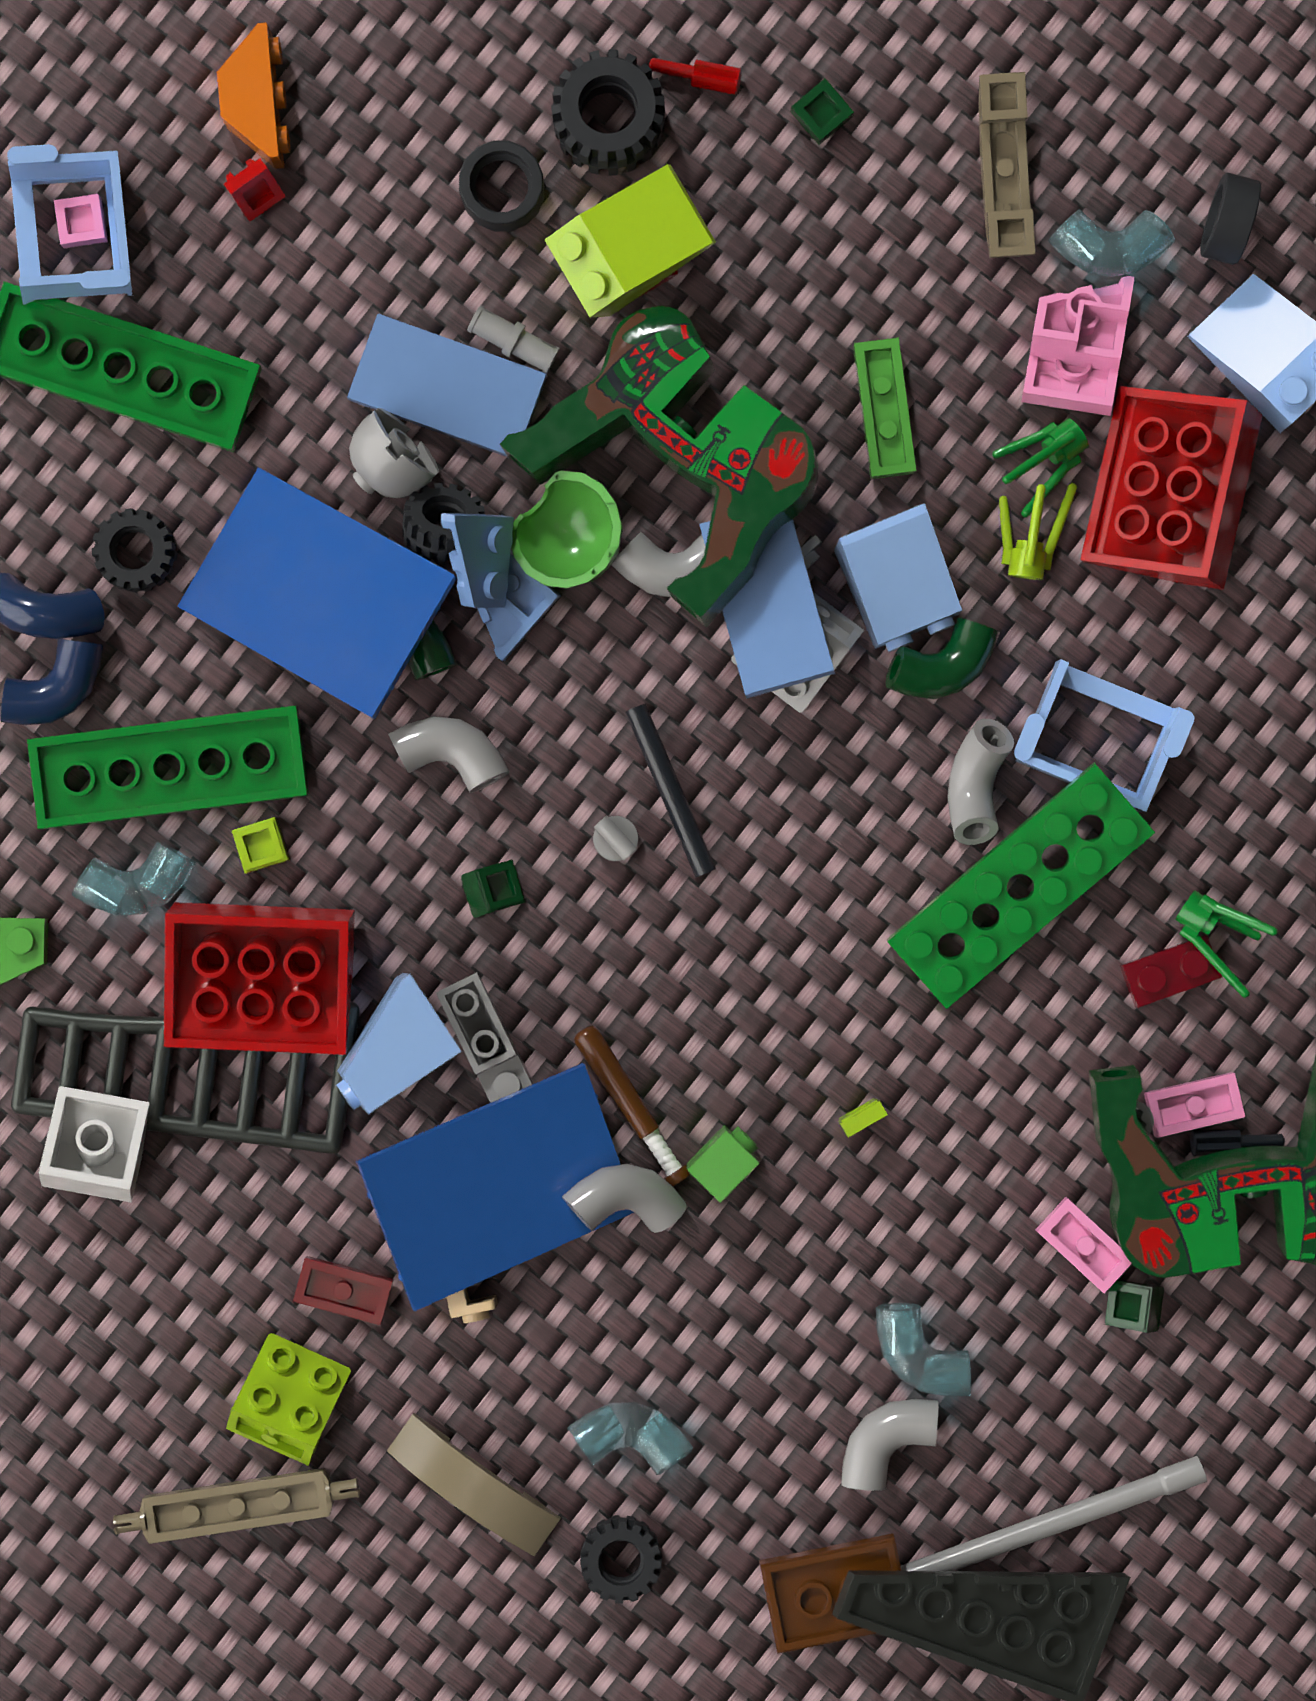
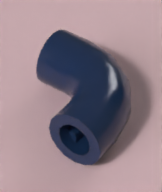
M0 573V623L9 629L32 637L49 639L79 637L101 632L105 621L104 610L101 600L94 590L85 589L62 594L41 593L31 590L10 573Z
M58 639L55 663L47 676L39 680L6 678L1 704V722L18 725L51 724L75 712L93 691L101 667L103 645Z

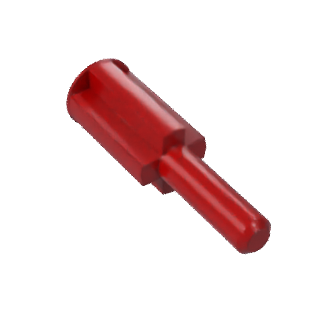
M652 58L649 64L652 72L691 79V86L736 95L741 83V68L697 59L694 66Z

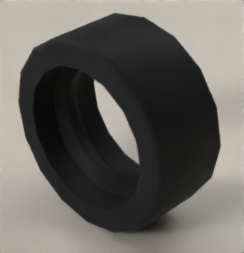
M490 141L478 146L465 159L459 173V193L467 214L478 225L494 232H511L527 225L538 214L544 200V178L537 159L524 146L512 141ZM495 161H509L518 165L524 171L528 180V192L524 201L517 208L508 212H495L486 208L479 201L476 194V179L479 172L487 164Z
M1228 172L1222 176L1205 222L1200 247L1201 257L1231 265L1239 262L1248 243L1256 218L1261 195L1260 181Z

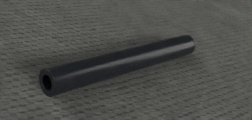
M646 703L626 711V716L695 878L715 870L716 867Z

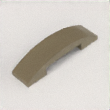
M1025 72L979 75L980 159L989 258L1035 255L1033 209H1030L1025 120L1028 118Z
M413 1413L387 1449V1452L418 1479L459 1510L501 1538L535 1556L561 1517L526 1492L520 1493L450 1443V1438Z

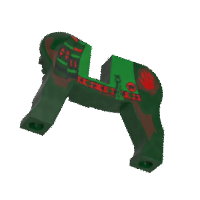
M649 307L628 315L618 324L612 334L602 370L593 381L557 403L537 424L526 430L508 434L499 445L513 462L541 485L548 481L555 472L565 470L628 428H632L643 443L668 467L697 487L715 495L708 536L701 562L691 573L675 578L667 587L671 597L707 628L752 578L759 558L775 532L784 524L794 519L807 506L817 487L819 466L812 442L805 430L745 385L741 387L697 438H695L697 435L696 431L682 418L676 416L672 421L674 416L716 370L694 325L684 313L671 307Z
M1316 1055L1296 1147L1258 1146L1231 1149L1191 1159L1177 1166L1173 1165L1137 1118L1136 1104L1143 1089L1142 1078L1135 1065L1089 1070L1095 1139L1107 1159L1112 1176L1111 1225L1125 1256L1136 1268L1156 1277H1176L1241 1265L1234 1194H1240V1196L1246 1198H1258L1267 1195L1268 1190H1273L1277 1243L1284 1256L1288 1260L1316 1265Z

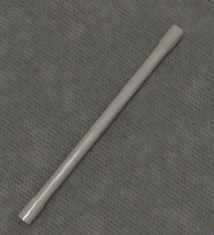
M1194 1456L1161 1468L1152 1475L901 1565V1571H956L1162 1495H1172L1207 1482V1478L1198 1456Z

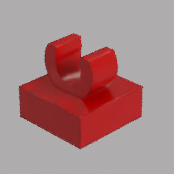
M261 158L256 161L252 159L245 161L248 167L235 176L231 172L226 175L227 182L224 183V186L249 222L286 197Z

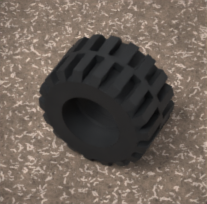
M609 49L608 57H600L599 50L589 52L590 60L583 62L581 57L572 62L573 70L569 72L565 69L559 77V87H554L552 94L553 105H551L556 139H559L560 147L565 155L570 154L573 163L580 168L583 164L588 165L590 173L599 175L600 169H608L609 176L618 175V169L626 167L627 172L637 169L636 162L640 159L645 163L651 157L652 148H658L661 141L662 130L664 131L665 102L664 96H662L661 84L658 78H652V69L646 63L641 67L637 65V57L628 53L626 58L622 59L619 58L618 50ZM614 93L625 97L632 103L635 108V117L626 128L619 132L600 133L591 129L583 121L582 111L585 105L597 95Z

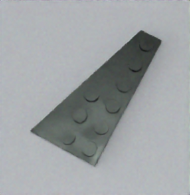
M849 1570L832 1615L841 1621L1065 1701H1084L1130 1576L1125 1573Z

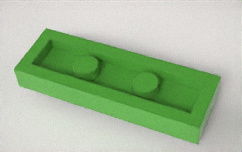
M899 337L854 343L853 350L870 479L915 474L916 463Z

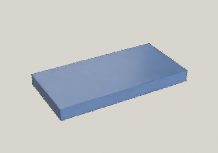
M377 314L347 398L352 402L375 410L382 408L397 418L508 457L499 444L508 434L517 433L529 428L547 374Z
M792 519L780 527L771 537L759 558L752 578L722 610L746 698L835 674ZM710 521L699 524L705 545Z

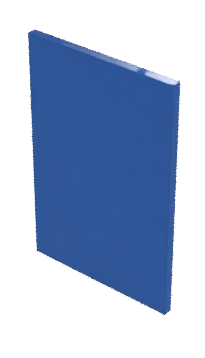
M258 467L177 607L375 720L431 622L440 610L457 576Z
M583 1063L356 1161L367 1189V1197L372 1202L398 1270V1278L403 1283L414 1311L592 1232L572 1211L562 1196L576 1183L598 1169L621 1165L598 1102V1095L594 1091L586 1066ZM627 1209L616 1211L594 1230L634 1212Z

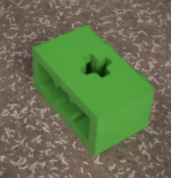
M724 1125L687 1162V1170L721 1203L759 1164L757 1156L754 1154L758 1149L757 1144L739 1126L731 1132Z

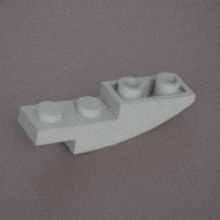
M478 973L436 992L490 1103L534 1084Z

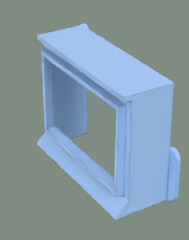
M49 144L10 148L7 152L12 185L20 270L19 285L23 305L38 299L128 293V296H132L118 151L58 154L56 147ZM105 180L114 270L41 276L32 185Z
M1064 660L1056 661L1036 713L1028 716L1014 749L1015 761L1068 783L1072 782L1083 772L1034 752L1060 685L1163 726L1137 791L1133 792L1114 784L1137 811L1147 812L1168 758L1178 757L1183 750L1194 723L1193 713L1180 707H1169L1068 666L1069 662Z

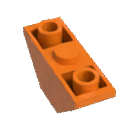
M266 22L257 23L217 71L220 115L227 129L275 169L284 168L283 154L290 153L291 150L288 126L280 125L279 109L287 108L285 86L283 81L277 82L275 65H282L283 57L280 38L272 36Z

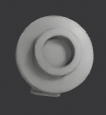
M606 815L594 826V846L597 852L605 859L611 861L626 860L637 850L638 833L633 823L621 816L608 817Z

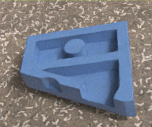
M441 513L442 527L452 530L456 550L451 551L449 556L452 569L457 575V590L461 605L473 608H505L514 517Z
M511 551L505 608H477L494 643L496 656L501 661H505L561 596L551 586H545L528 576Z

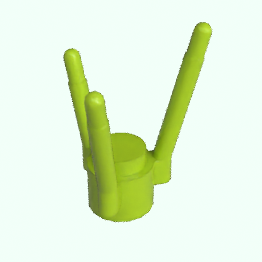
M1071 483L1068 486L1044 551V543L1038 542L1044 505L1045 486L1039 484L1036 488L1028 540H1017L1016 548H1013L1008 499L1006 496L999 498L1003 543L1001 564L1009 565L1008 576L1043 580L1044 570H1051L1053 553L1077 490L1076 484Z

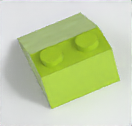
M669 164L579 214L545 239L546 244L590 318L612 316L716 243L674 169Z

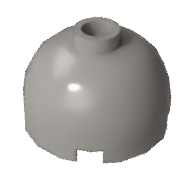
M377 408L365 417L354 431L349 447L350 459L356 469L353 478L369 494L377 491L379 494L389 498L408 497L411 493L419 492L421 488L428 485L439 472L435 459L420 440L416 447L414 442L406 435L410 429L392 413L382 408Z

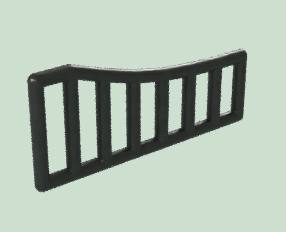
M350 1001L346 1055L336 1054L325 1135L299 1132L309 1053L290 1052L281 1129L254 1126L263 1051H245L236 1123L209 1120L218 1049H200L191 1118L164 1114L173 1047H164V1017L82 1013L34 1006L26 1008L22 1018L11 1108L17 1114L52 1118L56 1100L30 1097L40 1026L66 1029L59 1086L77 1089L84 1032L111 1033L103 1094L117 1097L122 1095L129 1035L156 1034L148 1095L150 1106L146 1130L336 1154L342 1148L348 1104L336 1084L343 1080L337 1070L356 1042L360 1009L355 1002Z

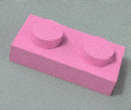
M1233 1072L1144 1093L1146 1105L1153 1114L1154 1125L1152 1130L1156 1138L1245 1117L1236 1075Z
M1067 1197L1035 1229L1103 1293L1132 1264L1125 1256L1122 1248Z

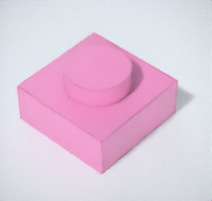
M99 194L54 200L60 245L64 249L108 242L102 198Z

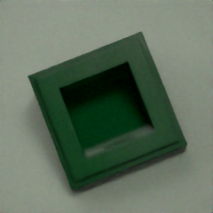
M513 859L461 875L463 888L474 918L525 903Z
M1116 1280L1109 1288L1104 1325L1145 1333L1157 1332L1160 1326L1164 1287Z

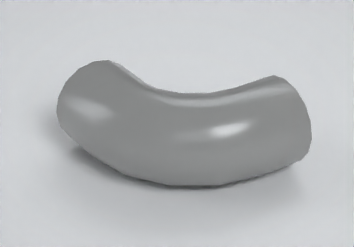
M640 532L616 557L612 566L628 581L647 593L671 597L667 587L675 578L691 573L701 562L705 550L703 536L701 534L684 551L669 553L657 547L647 536Z
M433 716L408 723L388 734L408 773L428 763L444 761L457 769L469 793L479 791L494 784L510 772L500 752L484 732L461 719Z
M981 719L974 724L954 758L949 776L948 806L955 839L965 845L984 843L994 837L998 831V823L993 806L994 782L998 769L1014 747V739L1011 732L1004 725L992 719Z
M630 1164L600 1168L580 1180L562 1196L567 1205L591 1231L611 1214L627 1209L637 1214L651 1232L657 1233L676 1223L686 1209V1202L670 1183L653 1170Z
M924 1399L893 1401L867 1414L849 1437L843 1459L841 1485L858 1490L878 1491L887 1489L888 1465L890 1457L897 1449L905 1445L936 1446L938 1401Z

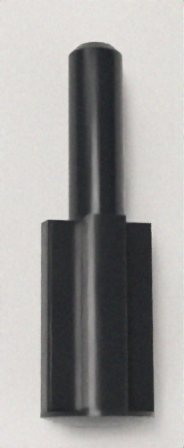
M1193 1129L1190 1133V1150L1193 1157L1238 1148L1284 1146L1285 1138L1282 1134L1241 1135L1240 1130Z

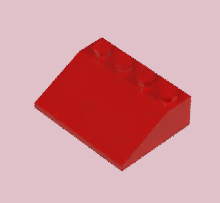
M1119 386L1080 560L1085 563L1176 583L1224 590L1263 414L1247 400Z
M174 902L165 913L164 1047L346 1055L354 958L355 910Z

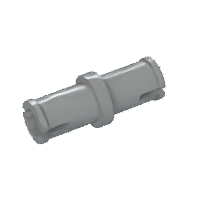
M482 305L478 307L467 329L468 332L474 333L502 348L501 354L507 357L513 354L539 368L546 374L560 350L559 347L553 346L525 331L526 325L520 322L514 325L485 309Z

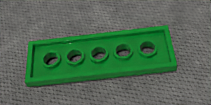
M3 282L0 291V377L234 453L262 370L259 364L57 298L38 299L23 305L20 286ZM32 328L44 330L46 336L44 345L36 351H28L23 346V336ZM74 342H83L88 347L86 360L78 365L67 363L65 359L67 347ZM116 356H126L131 362L129 373L120 379L110 377L107 371L110 360ZM165 369L171 371L174 377L172 387L163 393L154 392L150 387L151 376L158 370ZM208 383L215 386L216 398L212 404L205 407L194 404L192 394L198 385Z
M298 706L27 739L37 828L40 830L309 796ZM254 744H264L270 752L268 764L261 769H252L246 762V752ZM212 749L220 750L225 757V766L216 775H208L201 766L203 755ZM174 755L180 762V772L176 778L164 781L157 774V763L163 756ZM127 760L135 768V778L127 786H118L112 778L113 767L118 762ZM77 766L85 767L91 776L89 786L81 792L73 791L67 782L69 772Z
M1094 762L887 938V942L942 1005L948 1009L1155 834V831ZM1086 815H1095L1102 820V832L1094 839H1084L1077 833V824ZM1054 844L1063 846L1068 852L1067 862L1058 869L1048 868L1042 862L1043 851L1048 846ZM1024 874L1032 879L1033 889L1028 896L1015 898L1008 893L1007 884L1014 875ZM981 904L995 906L999 912L997 922L986 928L976 925L972 919L975 908ZM947 933L958 934L964 940L962 952L953 957L943 955L938 949L940 938Z

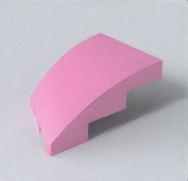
M1121 277L1119 283L1093 289L1092 285L1077 288L1071 293H1056L1039 297L1022 395L1023 403L1111 416L1135 277Z

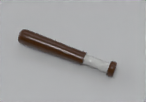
M588 1026L578 1032L574 1037L575 1045L621 1110L638 1138L645 1141L650 1151L653 1152L654 1157L657 1158L658 1163L667 1175L664 1180L672 1186L683 1181L691 1175L687 1170V1165L680 1164L672 1150L668 1147V1144L664 1141L663 1136L660 1135L659 1125L644 1104L600 1031L595 1026Z

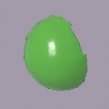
M562 470L555 472L544 485L545 492L538 503L528 512L520 514L513 522L511 549L514 558L528 576L545 586L574 588L596 580L612 565L619 552L623 525L619 508L603 484L584 473Z

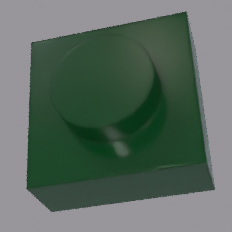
M826 78L792 105L790 109L793 116L818 145L823 143L854 115V111Z

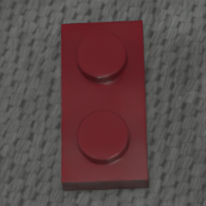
M1200 936L1212 949L1208 936ZM1190 941L1120 965L1135 1008L1222 978V975Z
M306 1256L293 1302L381 1325L394 1279Z

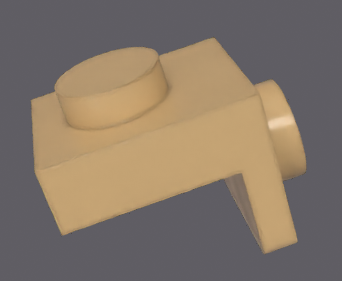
M467 1288L443 1298H447L450 1317L462 1316L463 1323H471L489 1318V1310L496 1309L498 1305L496 1295L470 1300Z

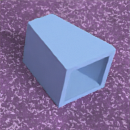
M925 504L839 538L834 552L875 649L886 645L888 652L899 649L901 646L912 643L911 634L927 628L929 634L933 635L955 625L953 617L959 615L962 608Z
M402 973L394 979L337 1070L343 1080L336 1084V1086L354 1110L361 1106L368 1114L461 1052L411 974Z

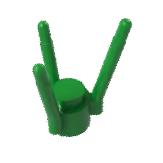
M1070 418L1058 426L1052 422L1038 432L993 451V458L998 459L1044 440L1041 442L1043 450L1006 474L1002 479L1003 483H1011L1047 458L1055 465L1062 461V465L1044 484L1045 499L1063 477L1082 462L1079 454L1089 448L1084 432ZM1035 495L1021 511L1023 517H1028L1032 513Z
M1194 890L1175 919L1184 925L1179 935L1192 942L1243 998L1249 997V990L1198 934L1203 932L1209 936L1216 924L1220 922L1257 941L1262 937L1258 931L1275 936L1278 932L1277 928L1218 903L1206 894L1203 896Z

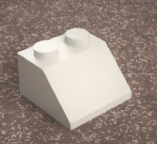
M59 1086L38 1173L41 1185L48 1188L132 1203L142 1159L150 1103Z

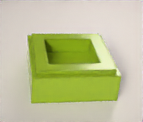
M276 817L231 830L245 874L290 861Z
M872 1098L841 1116L838 1123L849 1138L888 1114L878 1099Z

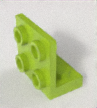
M270 1333L231 1409L226 1429L309 1466L321 1434L351 1370L347 1366L274 1333Z

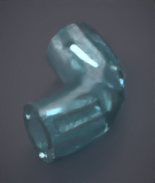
M1079 209L1056 230L1048 242L1063 258L1082 271L1105 277H1115L1136 273L1160 258L1175 243V237L1165 222L1148 210H1144L1121 231L1110 232L1098 227Z
M160 841L156 842L146 861L139 868L132 871L115 869L94 857L80 876L72 896L92 908L116 916L142 915L168 903L185 884L196 862Z
M889 1303L876 1307V1326L882 1356L899 1379L924 1393L942 1396H970L971 1373L968 1350L942 1351L930 1346L925 1340L922 1331V1307L920 1305Z
M637 1402L608 1403L583 1415L567 1427L592 1465L611 1451L629 1447L637 1450L645 1458L655 1474L660 1475L693 1450L692 1445L682 1431L661 1411Z

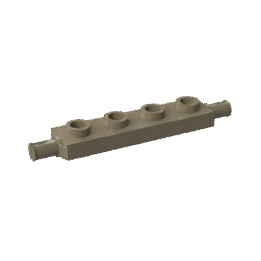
M325 1468L150 1494L142 1498L140 1512L113 1516V1525H116L114 1531L117 1535L119 1533L142 1530L148 1543L152 1544L328 1517L331 1514L334 1500L360 1497V1488H357L359 1482L357 1478L331 1482Z

